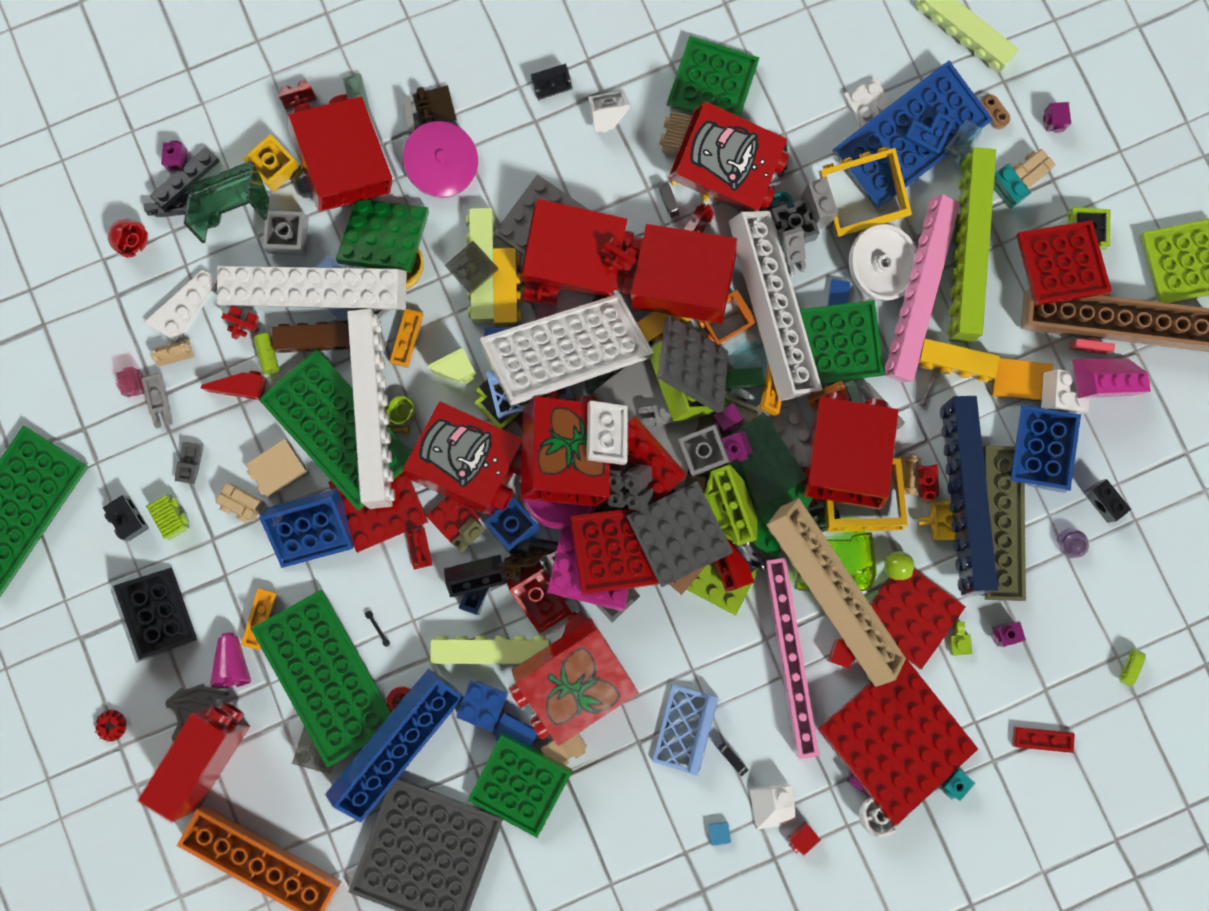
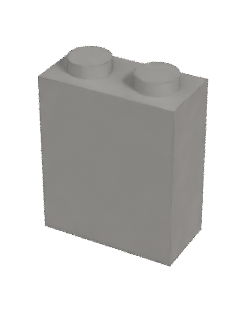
M827 177L808 182L801 196V200L808 198L812 209L810 220L815 219L819 230L830 227L838 214Z

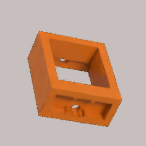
M738 290L728 295L727 304L732 302L745 325L718 339L708 321L696 320L699 327L705 329L707 333L706 338L715 342L716 345H723L754 327L757 323Z

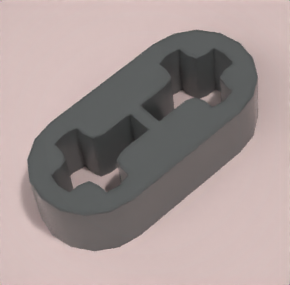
M666 182L658 185L669 217L672 218L680 215L669 183Z

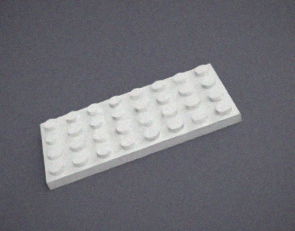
M620 293L479 338V344L511 406L532 399L534 396H541L649 359L654 354Z

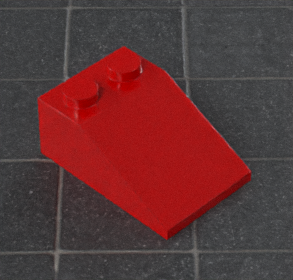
M540 561L533 567H527L514 578L507 580L509 591L539 634L572 614L563 597L547 593L550 576Z

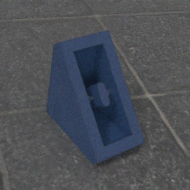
M489 588L465 594L458 609L480 615Z

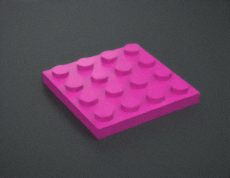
M571 528L561 529L547 593L624 611L629 589L581 595Z

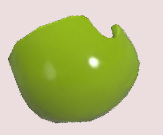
M403 395L393 398L386 409L389 421L397 425L407 424L412 421L416 413V407L412 399Z
M896 551L886 557L884 572L888 577L895 580H904L912 576L914 560L910 554Z

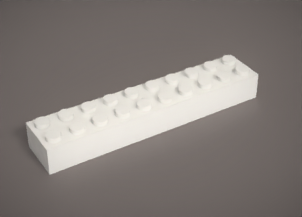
M771 211L741 212L728 222L733 238H737L738 257L779 401L809 397L822 391V386Z
M217 266V305L406 310V271L400 269Z
M371 309L348 311L361 503L369 509L392 507V501H395L394 489H391L394 475L393 471L390 470L389 464L392 462V453L388 450L391 436L390 432H387L389 415L385 410V406H388V398L384 394V387H387V382L382 370L385 369V360L381 356V351L384 350L383 340L380 339V332L383 331L382 322L378 320V316Z

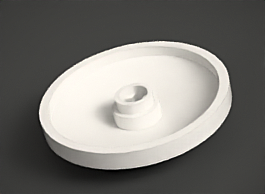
M887 224L876 225L860 233L853 242L849 253L850 273L859 290L866 296L878 301H890L902 297L907 289L909 274L912 271L914 256L917 253L913 241L901 229Z

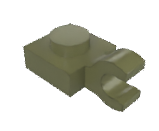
M471 517L458 530L461 534L452 541V544L463 553L468 547V542L473 543L485 529Z

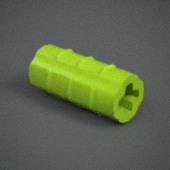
M262 333L254 336L253 339L262 373L268 375L278 372V360L276 352L272 348L271 335L269 333Z

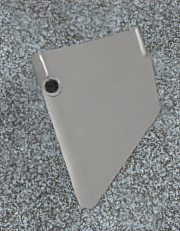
M660 339L654 345H652L651 348L658 344L662 339ZM650 358L626 366L591 394L592 397L597 399V402L628 406V421L634 416L639 421L644 418L653 417L652 414H639L638 409L641 407L667 405ZM699 417L694 418L690 424L646 425L645 428L687 474L689 466L678 439L696 432ZM686 477L672 490L684 488Z

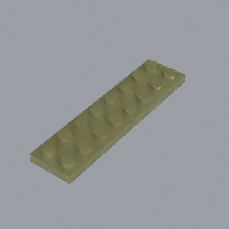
M983 446L998 591L985 594V600L1026 601L1025 485L1010 481L1015 446Z

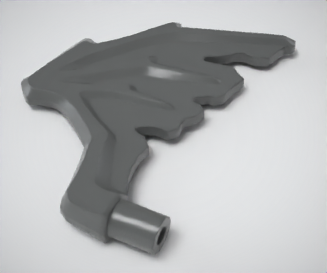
M204 684L185 690L183 688L177 690L165 702L166 707L172 708L175 712L178 722L171 738L174 742L191 713L215 706L214 701L208 699V697L223 699L230 692L205 687Z

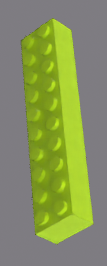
M973 147L960 162L959 170L962 171V177L958 183V189L961 190L957 201L961 204L955 225H958V229L954 235L956 250H954L952 260L955 261V267L951 272L953 287L950 289L952 305L949 306L948 316H951L950 323L947 326L949 341L972 343L983 335L997 149Z

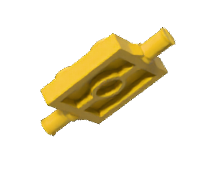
M951 501L930 502V516L918 517V521H925L918 522V525H930L932 540H955V533L951 528L953 514L949 508Z

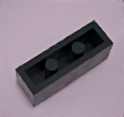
M501 554L444 568L445 584L450 598L506 584L507 579L504 575V568L498 567L503 562Z

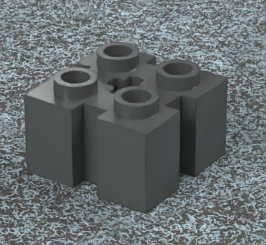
M808 198L793 202L791 208H787V205H782L771 209L775 227L778 229L777 234L782 250H784L783 232L802 227L804 230V243L817 239L820 232L815 219L810 220L812 209Z
M626 463L625 465L612 464L610 466L611 489L608 505L619 508L628 505L629 509L644 511L648 505L654 502L653 487L648 486V483L652 481L651 466L636 464L631 468V463Z

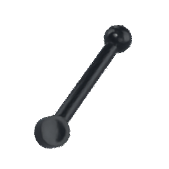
M367 611L365 617L370 619L383 640V646L388 647L390 641L385 638L374 620L373 612Z

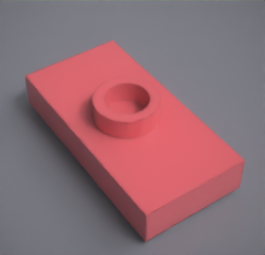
M1087 338V340L1075 339L1070 342L1069 349L1106 355L1115 350V344L1099 342L1097 338Z

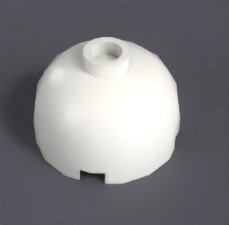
M871 797L862 803L859 810V821L869 834L876 837H888L896 832L897 826H893Z

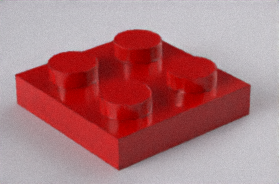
M448 497L443 499L426 515L451 544L461 534L458 530L471 517L476 521L480 519L472 508Z

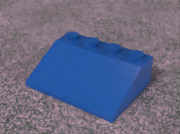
M1021 405L1010 481L1044 490L1062 493L1070 491L1081 414Z
M337 488L267 507L259 517L281 568L354 548L345 506Z

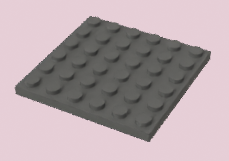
M398 778L385 794L348 892L395 911H470L503 819L482 809Z

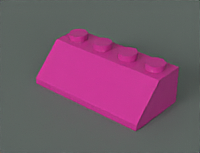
M1129 358L1072 360L1078 398L1122 397L1151 392L1148 373Z

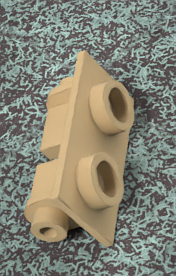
M190 339L154 348L150 356L152 360H155L156 366L160 367L193 358L194 354Z
M910 455L909 457L902 456L901 464L905 495L918 496L917 465H921V458H917L915 455Z

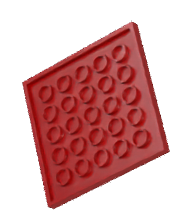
M905 659L896 680L877 687L871 681L817 728L893 826H897L978 750V747L908 659Z

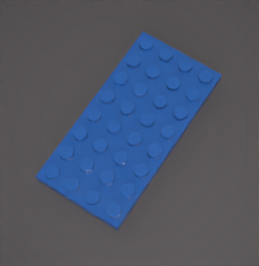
M948 60L832 151L841 162V160L852 157V160L859 159V155L866 152H871V155L876 154L878 149L883 147L895 148L906 188L990 123L993 118ZM940 112L955 120L937 156L904 139L913 120L930 128L935 115ZM888 157L846 169L877 210L897 195Z

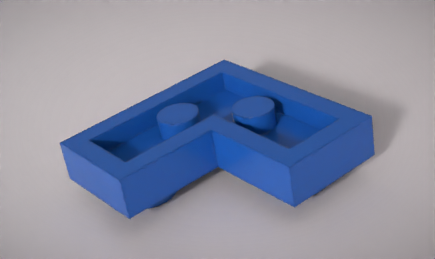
M940 112L935 115L930 128L913 120L904 139L937 156L955 120Z

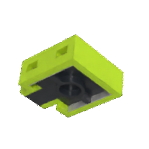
M1073 207L1067 212V224L1092 220L1100 250H1105L1110 246L1111 209Z
M488 379L476 389L481 397L475 401V404L496 427L505 430L521 415V413L498 419ZM494 385L495 392L502 395L504 391L501 385ZM503 400L499 406L500 412L508 411L511 407L510 403ZM523 401L517 404L523 407L526 406L528 403L526 401Z

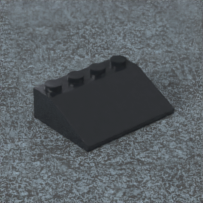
M172 567L112 586L111 593L136 663L197 640Z

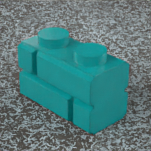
M1009 163L995 172L994 189L1010 210L1032 193L1028 187H1025L1024 182Z

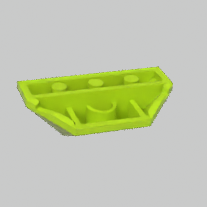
M731 465L711 471L704 495L725 537L738 546L757 540V516L744 480Z

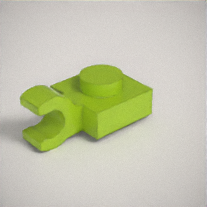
M956 621L953 625L955 635H949L951 655L973 654L971 634H965V621Z

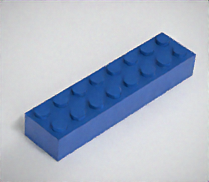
M428 668L325 793L331 806L362 823L464 698L458 689Z

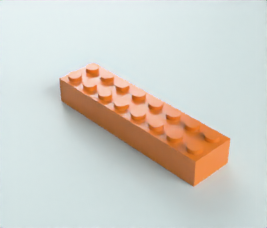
M205 805L196 809L177 844L181 849L293 911H327L342 882Z

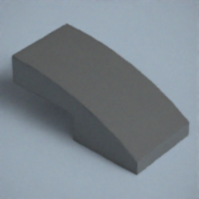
M182 442L180 461L176 465L175 481L195 484L204 445Z

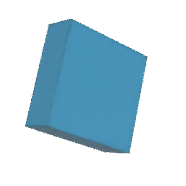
M728 822L708 824L711 846L731 843Z

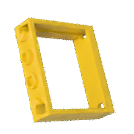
M883 147L878 149V153L871 155V152L860 154L859 159L852 160V157L841 160L839 165L834 166V163L822 166L823 170L818 171L821 179L834 172L888 157L901 210L840 228L838 216H836L832 222L835 237L912 215L895 148Z
M893 457L892 465L898 518L835 519L833 501L823 500L826 532L904 531L908 526L901 458Z

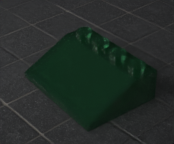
M765 412L728 435L730 436L745 430L753 453L748 454V459L737 463V460L734 459L731 463L724 465H731L744 480L755 511L807 479V476Z

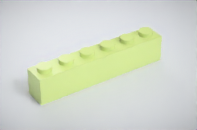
M917 0L915 6L921 13H925L935 24L944 28L947 34L959 40L962 46L974 52L977 58L984 60L992 70L1000 73L1019 50L958 0Z
M492 208L469 209V215H466V225L470 226V233L466 234L467 245H470V251H467V263H470V270H467V280L471 281V288L467 289L468 300H471V307H468V318H471L473 324L494 323V214Z
M441 635L431 640L430 664H521L549 646L550 640H545V636H534V640H526V636H514V640H507L506 636H495V639H487V636H475V639H467V636H456V639H448V636Z

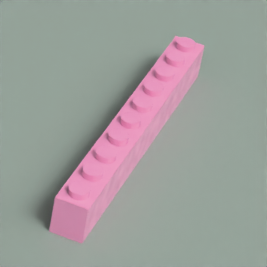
M943 194L932 197L928 204V212L923 222L924 227L918 241L919 245L914 256L913 268L909 274V283L904 293V301L899 312L898 324L895 327L890 354L885 364L884 376L902 383L914 381L961 204Z
M786 558L766 561L765 574L795 753L799 759L819 756L787 562Z

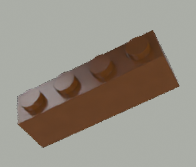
M335 321V324L316 322V325L297 323V326L278 324V327H272V348L277 353L312 352L316 349L318 351L350 350L349 325L346 321Z

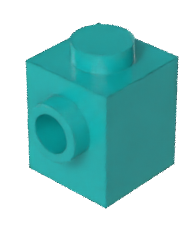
M957 769L940 786L945 789L943 793L951 800L955 798L961 801L974 786L975 782L960 769Z

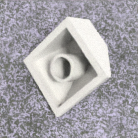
M624 91L588 97L595 132L605 133L614 129L630 108Z
M789 783L749 789L756 830L795 823V803L792 786Z

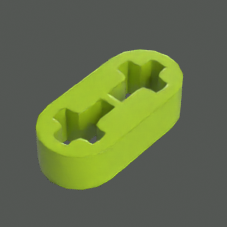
M1133 649L1130 652L1120 674L1119 681L1129 687L1135 684L1146 659L1145 653L1137 649Z

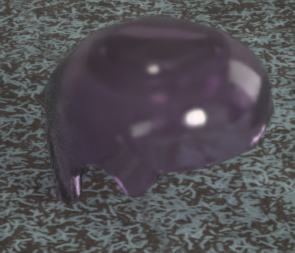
M1067 528L1061 531L1057 537L1060 552L1068 558L1078 559L1088 552L1089 540L1078 529Z

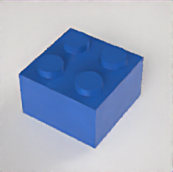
M514 497L511 498L504 511L498 509L484 521L485 527L510 555L540 530L539 524Z
M471 679L456 718L493 732L509 692Z

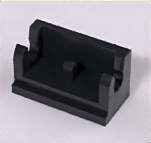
M566 63L531 74L532 85L538 100L573 89Z

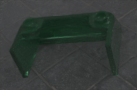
M245 162L197 181L190 187L183 224L202 244L206 242L207 230L217 227L220 224L222 214L250 204L263 220L267 219L269 196L260 173L253 162Z

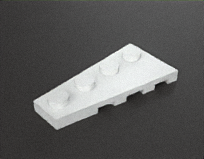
M204 270L200 271L152 314L145 323L173 341L179 342L217 287V278Z

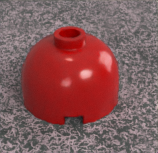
M129 218L115 221L110 226L107 235L110 247L121 256L126 258L135 257V253L139 249L143 251L148 241V233L144 229L145 226Z

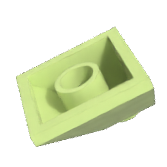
M463 348L428 365L435 376L457 383H468L477 375Z

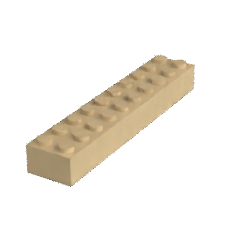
M798 498L781 506L767 524L770 533L775 536L781 549L787 554L791 564L797 569L803 582L807 584L813 597L823 608L825 615L834 624L835 630L840 633L846 646L852 651L856 661L866 672L868 679L872 681L875 687L896 680L906 659L801 500Z

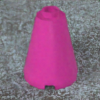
M223 633L222 637H219L217 640L210 679L211 688L227 689L233 685L241 687L250 684L251 677L238 636H234V633Z

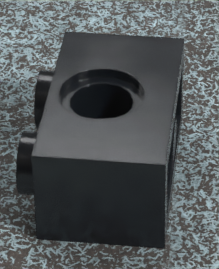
M1108 479L1097 481L1083 492L1107 523L1118 521L1132 510Z
M121 495L103 507L105 511L104 516L115 527L114 532L119 539L131 541L149 529L130 496ZM126 514L127 521L123 524L122 517Z

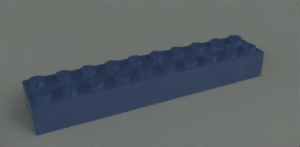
M953 396L941 406L940 418L943 419L944 455L947 456L945 469L946 474L949 475L947 489L948 493L951 494L949 505L950 512L953 514L951 528L955 533L953 547L954 551L957 552L955 566L956 570L959 571L957 586L958 590L961 591V596L985 595L998 591L978 402L977 396Z

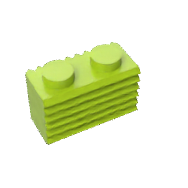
M168 494L146 505V508L163 538L171 540L190 529L187 524L190 521L184 512L181 513L178 508L180 506L178 499Z

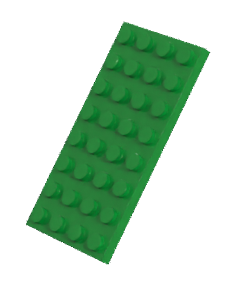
M316 349L258 400L353 506L360 511L365 505L361 503L353 388ZM387 426V432H390L391 436L388 450L392 453V462L389 464L395 479L404 471L403 468L411 455V451Z
M24 425L0 458V597L89 467Z
M322 590L250 628L327 768L365 746L391 714Z

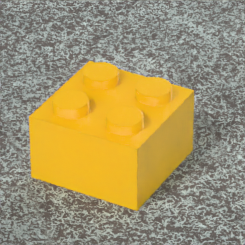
M271 134L243 158L248 167L273 193L301 169L297 161Z

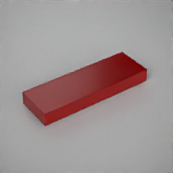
M1014 727L1013 747L1074 753L1075 733Z

